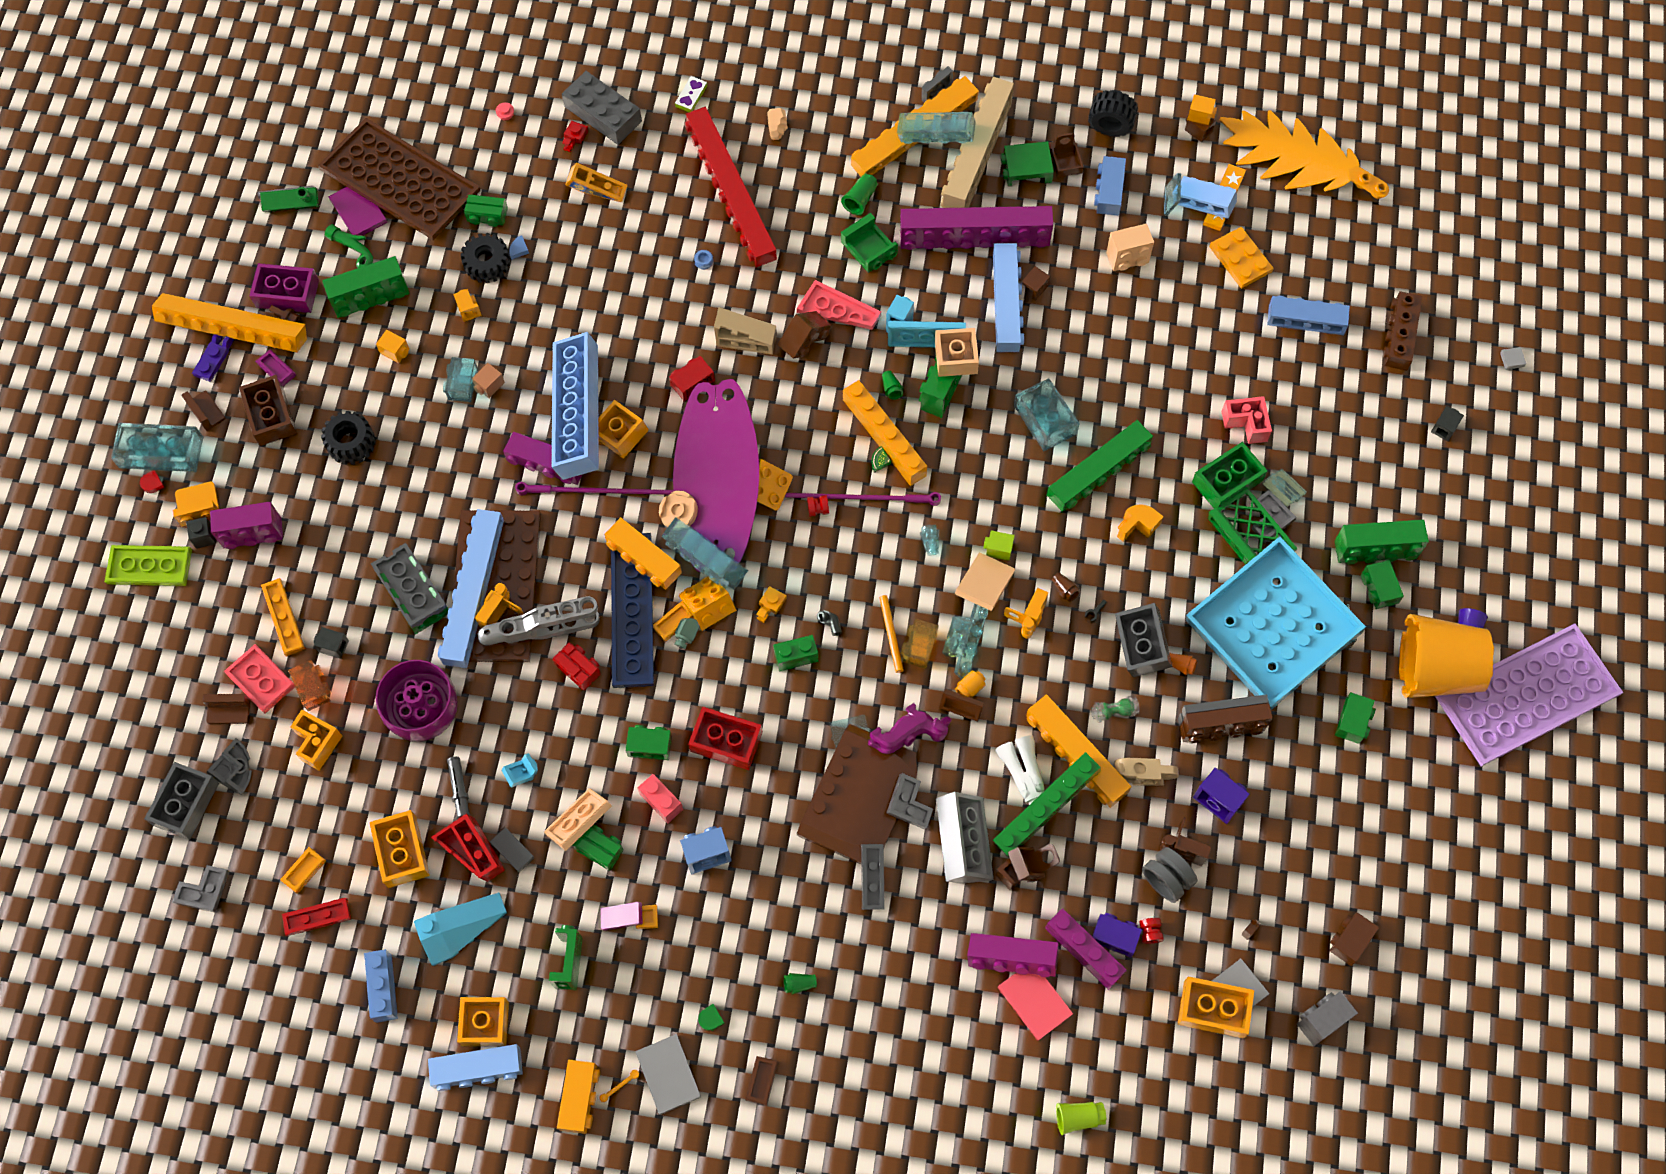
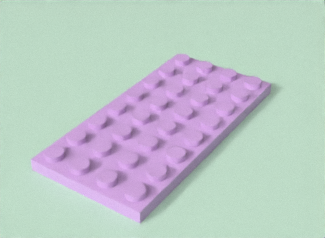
M1573 624L1493 664V676L1485 692L1435 697L1479 765L1483 766L1620 696L1623 691L1576 624Z

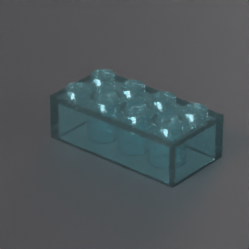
M119 423L111 459L119 468L197 472L203 436L195 426Z
M677 517L674 518L661 536L667 541L665 545L677 551L683 559L691 562L696 569L708 575L710 580L725 589L730 587L735 590L749 571L697 530Z

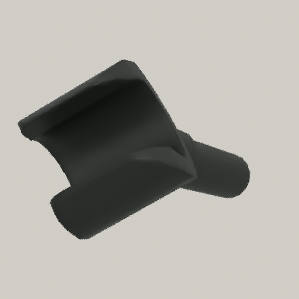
M1102 600L1096 608L1087 610L1085 618L1089 614H1093L1095 617L1091 620V623L1096 622L1097 614L1107 604V601Z

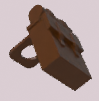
M1074 133L1058 135L1056 140L1048 142L1057 178L1083 173V163L1077 147L1078 143L1074 139Z
M1183 818L1176 836L1170 834L1165 836L1159 844V849L1161 851L1164 847H1168L1178 853L1184 860L1202 867L1208 859L1211 847L1180 835L1186 818Z
M1048 844L1035 851L1034 847H1017L1008 852L1018 879L1032 883L1046 878L1044 871L1060 862L1053 844ZM1045 851L1052 852V862H1044L1043 853Z

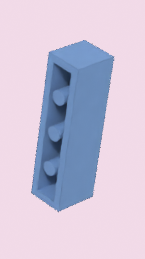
M1272 296L1268 309L1267 325L1344 335L1348 327L1349 306L1341 303L1332 304L1324 303L1323 301H1309L1302 298L1293 299L1284 296Z

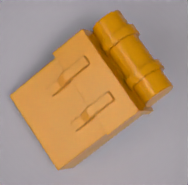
M498 583L495 586V591L491 590L484 599V605L475 616L481 628L485 625L497 623L506 608H510L520 615L524 614L519 606L508 601L510 594L504 584Z
M1040 588L1036 589L1024 614L1009 607H1006L1004 610V616L1022 624L1021 633L1026 639L1033 635V631H1036L1047 603L1049 592ZM1009 613H1014V614H1016L1019 618L1013 617V616L1010 615Z

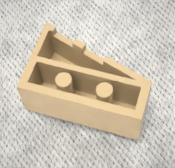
M718 307L714 324L716 346L773 355L777 337L776 325Z

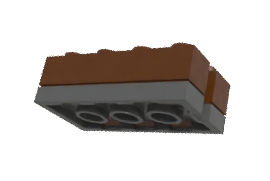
M1266 694L1184 705L1182 713L1178 717L1182 741L1198 743L1202 739L1216 741L1224 736L1238 738L1247 733H1251V735L1262 734L1272 720V713Z

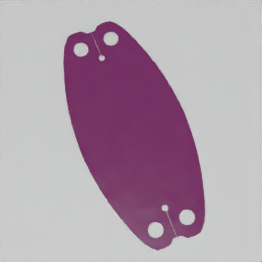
M733 379L723 380L719 385H716V404L715 385L703 382L695 386L686 404L676 443L673 489L674 491H684L690 494L696 500L698 506L697 517L694 523L688 528L680 530V534L688 558L698 572H708L713 567H721L723 570H732L737 567L747 547L756 512L759 489V456L756 433L745 396L740 386ZM732 389L734 391L733 398L731 400H724L722 396L724 390ZM707 392L709 395L708 401L703 404L699 403L697 400L698 394ZM715 406L718 407L717 411L713 410ZM715 540L719 541L717 545L714 544ZM727 548H732L735 551V556L732 560H726L723 556ZM703 550L709 553V559L705 563H701L698 560V554Z

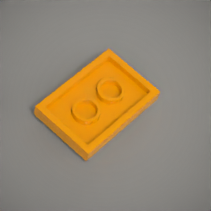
M1242 227L1210 243V249L1241 289L1273 272V266Z

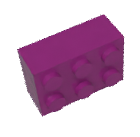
M258 263L249 296L256 308L269 309L273 305L281 310L292 308L296 312L311 313L319 279L313 268Z
M271 502L210 511L211 533L223 549H235L237 546L243 545L254 546L257 543L263 542L274 543L277 540L283 539L282 518Z

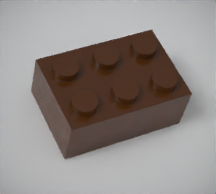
M277 375L239 387L252 434L259 446L298 434L283 385Z

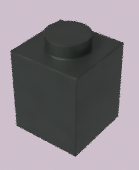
M1446 406L1431 433L1449 441L1464 415L1458 410Z
M207 517L186 521L188 538L196 549L216 544L215 537L211 533V523Z
M321 627L320 632L314 637V647L319 653L342 659L349 642L348 638L344 633Z

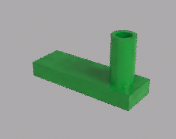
M299 187L298 189L260 192L263 212L319 207L316 187Z

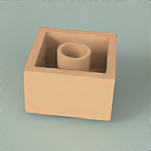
M1147 224L1110 233L1106 254L1113 271H1123L1129 267L1143 266L1149 263L1154 240Z
M975 328L936 330L935 349L938 377L978 374L979 358Z

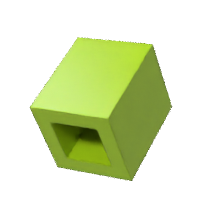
M991 530L990 537H985L983 549H987L986 555L1010 561L1014 535Z

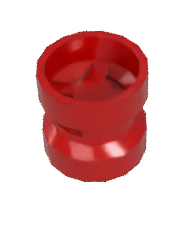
M822 495L819 498L807 497L809 517L816 516L819 513L822 515L829 514L827 495Z
M1147 918L1139 921L1140 929L1143 930V935L1141 936L1143 944H1155L1164 941L1163 933L1160 932V918Z

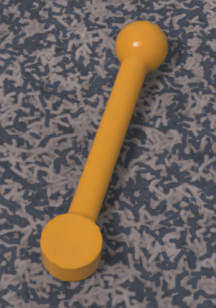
M632 1070L629 1077L606 1094H601L599 1097L600 1101L606 1102L609 1096L629 1081L638 1079L639 1072Z

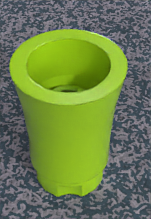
M1102 1102L1056 1104V1118L1061 1135L1106 1124V1110Z

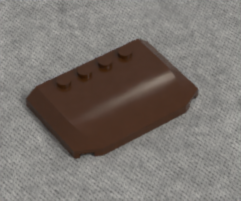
M849 723L804 814L797 831V836L861 864V844H883L884 850L898 819L887 814L897 780L902 773L916 779L917 762L916 752L905 747H901L891 754L879 752L868 745V741L871 739L869 737L870 732Z

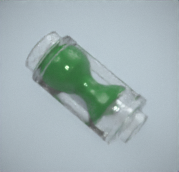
M1131 696L1121 699L1117 703L1095 702L1094 707H1091L1093 719H1097L1098 723L1108 720L1112 716L1134 717L1135 714H1139V704L1137 698H1132Z

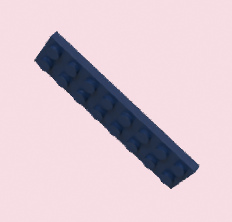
M641 533L652 542L651 533ZM611 550L612 687L654 686L652 582L647 574L642 575L639 573L632 562L627 563L620 556L621 553L617 550Z

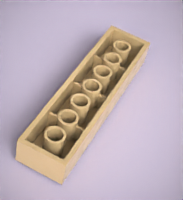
M993 77L991 83H987L984 91L986 95L984 98L981 97L978 105L980 109L974 113L972 119L973 126L968 127L966 133L967 140L962 142L960 147L961 154L955 158L954 171L950 170L947 179L949 181L948 185L943 186L941 193L943 198L940 204L943 208H969L1010 110L1014 87L1013 82Z

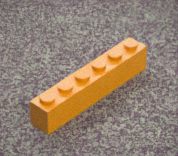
M860 380L843 389V401L878 446H882L893 465L908 484L912 486L926 477L927 465Z
M1047 694L1028 709L1026 715L1028 723L1032 727L1039 729L1042 738L1055 747V752L1059 757L1065 758L1069 762V767L1085 752L1101 767V772L1086 786L1098 794L1097 797L1102 804H1107L1111 808L1130 792L1132 786Z

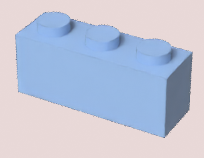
M1183 176L1175 192L1176 205L1229 219L1237 202V191L1231 187H1224L1212 182Z

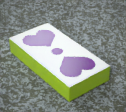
M691 76L676 100L675 107L687 112L693 111L707 88V82Z

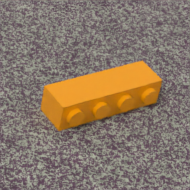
M621 517L604 534L606 545L612 551L617 550L621 553L620 556L627 563L632 562L639 573L642 575L647 574L655 586H661L666 590L682 573L681 566Z

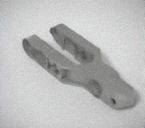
M586 596L534 608L523 615L485 625L478 632V639L483 645H492L501 642L513 643L526 639H547L594 628L600 621L599 613L597 612V602L593 597ZM590 602L594 605V608L583 610L582 606ZM565 607H571L574 612L562 614ZM546 612H549L551 615L550 617H544ZM594 615L596 616V619L593 622H587L585 620V618ZM576 620V624L572 627L565 625L566 622ZM554 626L552 631H549L547 627ZM508 628L514 629L509 634L504 633V631Z

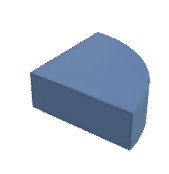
M522 235L517 237L510 245L509 253L511 260L529 254Z

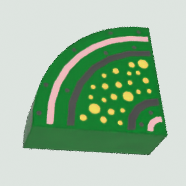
M882 446L877 448L872 456V469L874 473L891 464V460Z

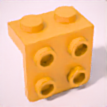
M759 459L757 502L773 510H779L793 476L763 459Z
M213 482L190 486L175 492L177 509L173 510V516L181 527L187 525L186 521L204 517L210 520V511L219 509L216 487Z
M713 575L703 578L700 582L686 588L679 594L680 599L692 612L702 631L737 611L729 593Z

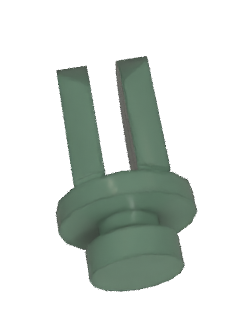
M683 618L680 620L674 636L678 641L676 640L674 645L686 649V643L691 644L694 641L699 630V623L695 619Z

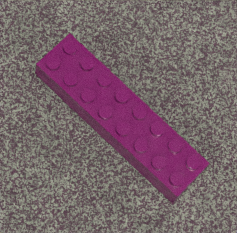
M1052 206L901 209L900 247L901 249L908 250L915 248L994 247V243H1017V247L1020 248L1027 246L1045 247L1050 246L1053 231Z

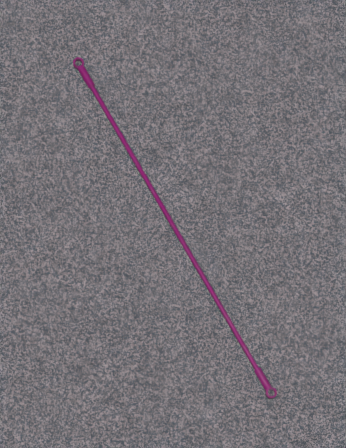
M518 482L515 486L517 494L521 496L527 493L551 492L670 495L672 494L671 492H674V490L552 487L551 485H527L525 482ZM933 492L930 495L905 494V496L786 493L784 497L819 498L822 495H827V499L895 500L930 503L932 506H938L941 502V495L938 492ZM937 497L938 500L933 501L932 498Z

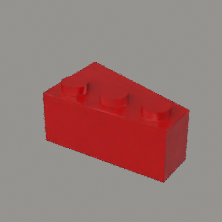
M467 813L431 837L478 878L486 882L505 871L478 822Z

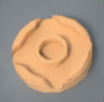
M684 491L671 492L672 494L663 498L659 506V516L662 523L672 530L686 529L694 523L697 517L698 506L696 500Z

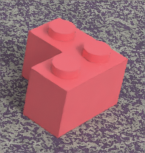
M1264 396L1225 401L1221 411L1225 429L1245 427L1248 444L1268 442L1272 429Z

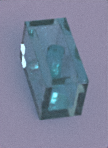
M451 358V363L447 365L446 369L447 381L443 383V392L446 393L448 400L471 402L474 390L472 378L478 371L475 359Z

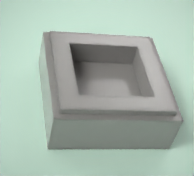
M1521 347L1504 349L1500 352L1505 370L1525 367L1526 361Z

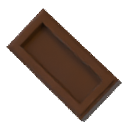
M945 689L939 708L978 722L984 702Z
M756 1056L746 1101L764 1106L768 1105L778 1061Z

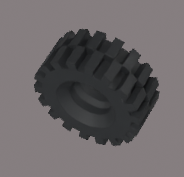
M480 233L478 238L472 236L471 242L467 240L465 242L466 247L462 246L461 259L467 275H470L473 280L477 278V281L482 283V280H485V283H490L489 280L491 279L495 282L498 281V276L500 278L504 277L503 272H508L511 259L503 239H498V236L495 234L491 237L490 233H486V236H482V233ZM484 253H490L493 255L492 258L487 261L478 260V258Z

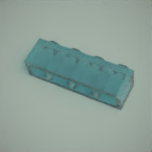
M972 112L900 113L897 134L900 141L907 144L912 142H973L976 121Z

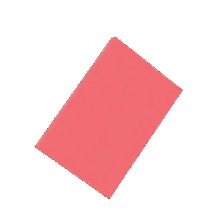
M256 644L224 671L264 714L296 687Z
M1015 973L997 987L1037 1041L1073 1015L1046 977L1036 974L1021 975Z

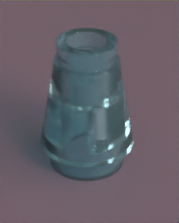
M936 525L921 527L920 536L927 555L939 554V529H937Z

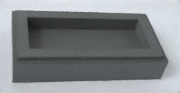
M506 827L490 841L496 850L518 872L522 871L534 859V856Z

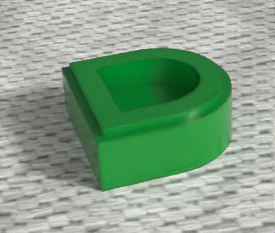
M714 1004L703 1009L699 1014L698 1022L701 1028L706 1031H713L724 1025Z

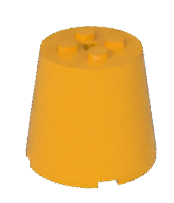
M1415 614L1407 616L1405 626L1408 627L1406 632L1402 631L1399 652V679L1404 680V686L1401 687V691L1405 698L1478 693L1487 690L1493 676L1494 645L1488 629Z

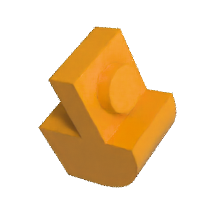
M1147 505L1131 506L1126 510L1124 520L1118 526L1119 532L1117 537L1124 542L1137 529L1149 538L1161 525L1164 516Z

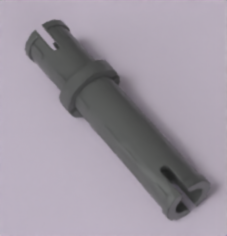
M455 756L448 758L447 762L453 791L452 802L455 803L456 817L459 819L466 813L470 815L467 802L469 796L465 791L460 758Z

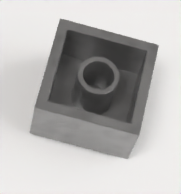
M1341 991L1336 995L1331 992L1316 1003L1318 1008L1313 1005L1299 1017L1302 1020L1297 1026L1312 1045L1315 1046L1358 1014V1012Z

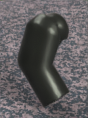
M828 611L818 612L817 619L821 623L830 626L833 636L842 634L837 615Z

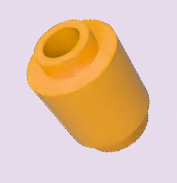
M972 670L957 683L955 691L973 698L986 686L984 682L986 679L981 672Z

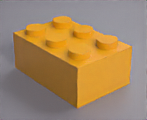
M411 810L369 822L382 882L388 888L430 876L417 817Z
M1187 977L1183 984L1178 1025L1245 1038L1249 1035L1254 990Z

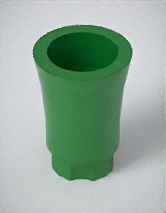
M863 174L849 192L841 198L843 207L854 215L863 214L869 199L878 185L877 179L873 175Z

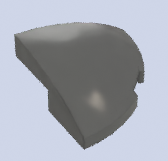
M235 738L222 752L216 762L207 770L208 775H211L218 782L240 795L247 788L252 772L251 770L249 771L248 761L250 756L245 746Z

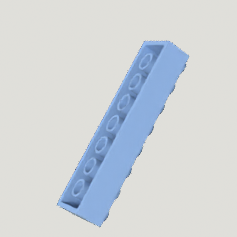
M588 332L553 342L552 468L562 480L599 470L598 345Z

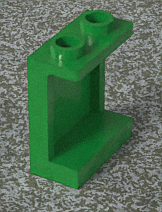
M1048 141L1004 146V152L1000 154L1001 165L1005 166L1003 178L1007 180L1008 186H1012V181L1034 178H1044L1045 184L1052 183L1054 172Z
M869 213L841 232V243L868 273L873 269H878L882 263L892 260L898 254V243L896 241L892 243L878 228L872 213Z
M562 925L561 928H555V933L560 941L567 942L563 973L550 972L549 982L555 989L577 990L583 938L574 926Z

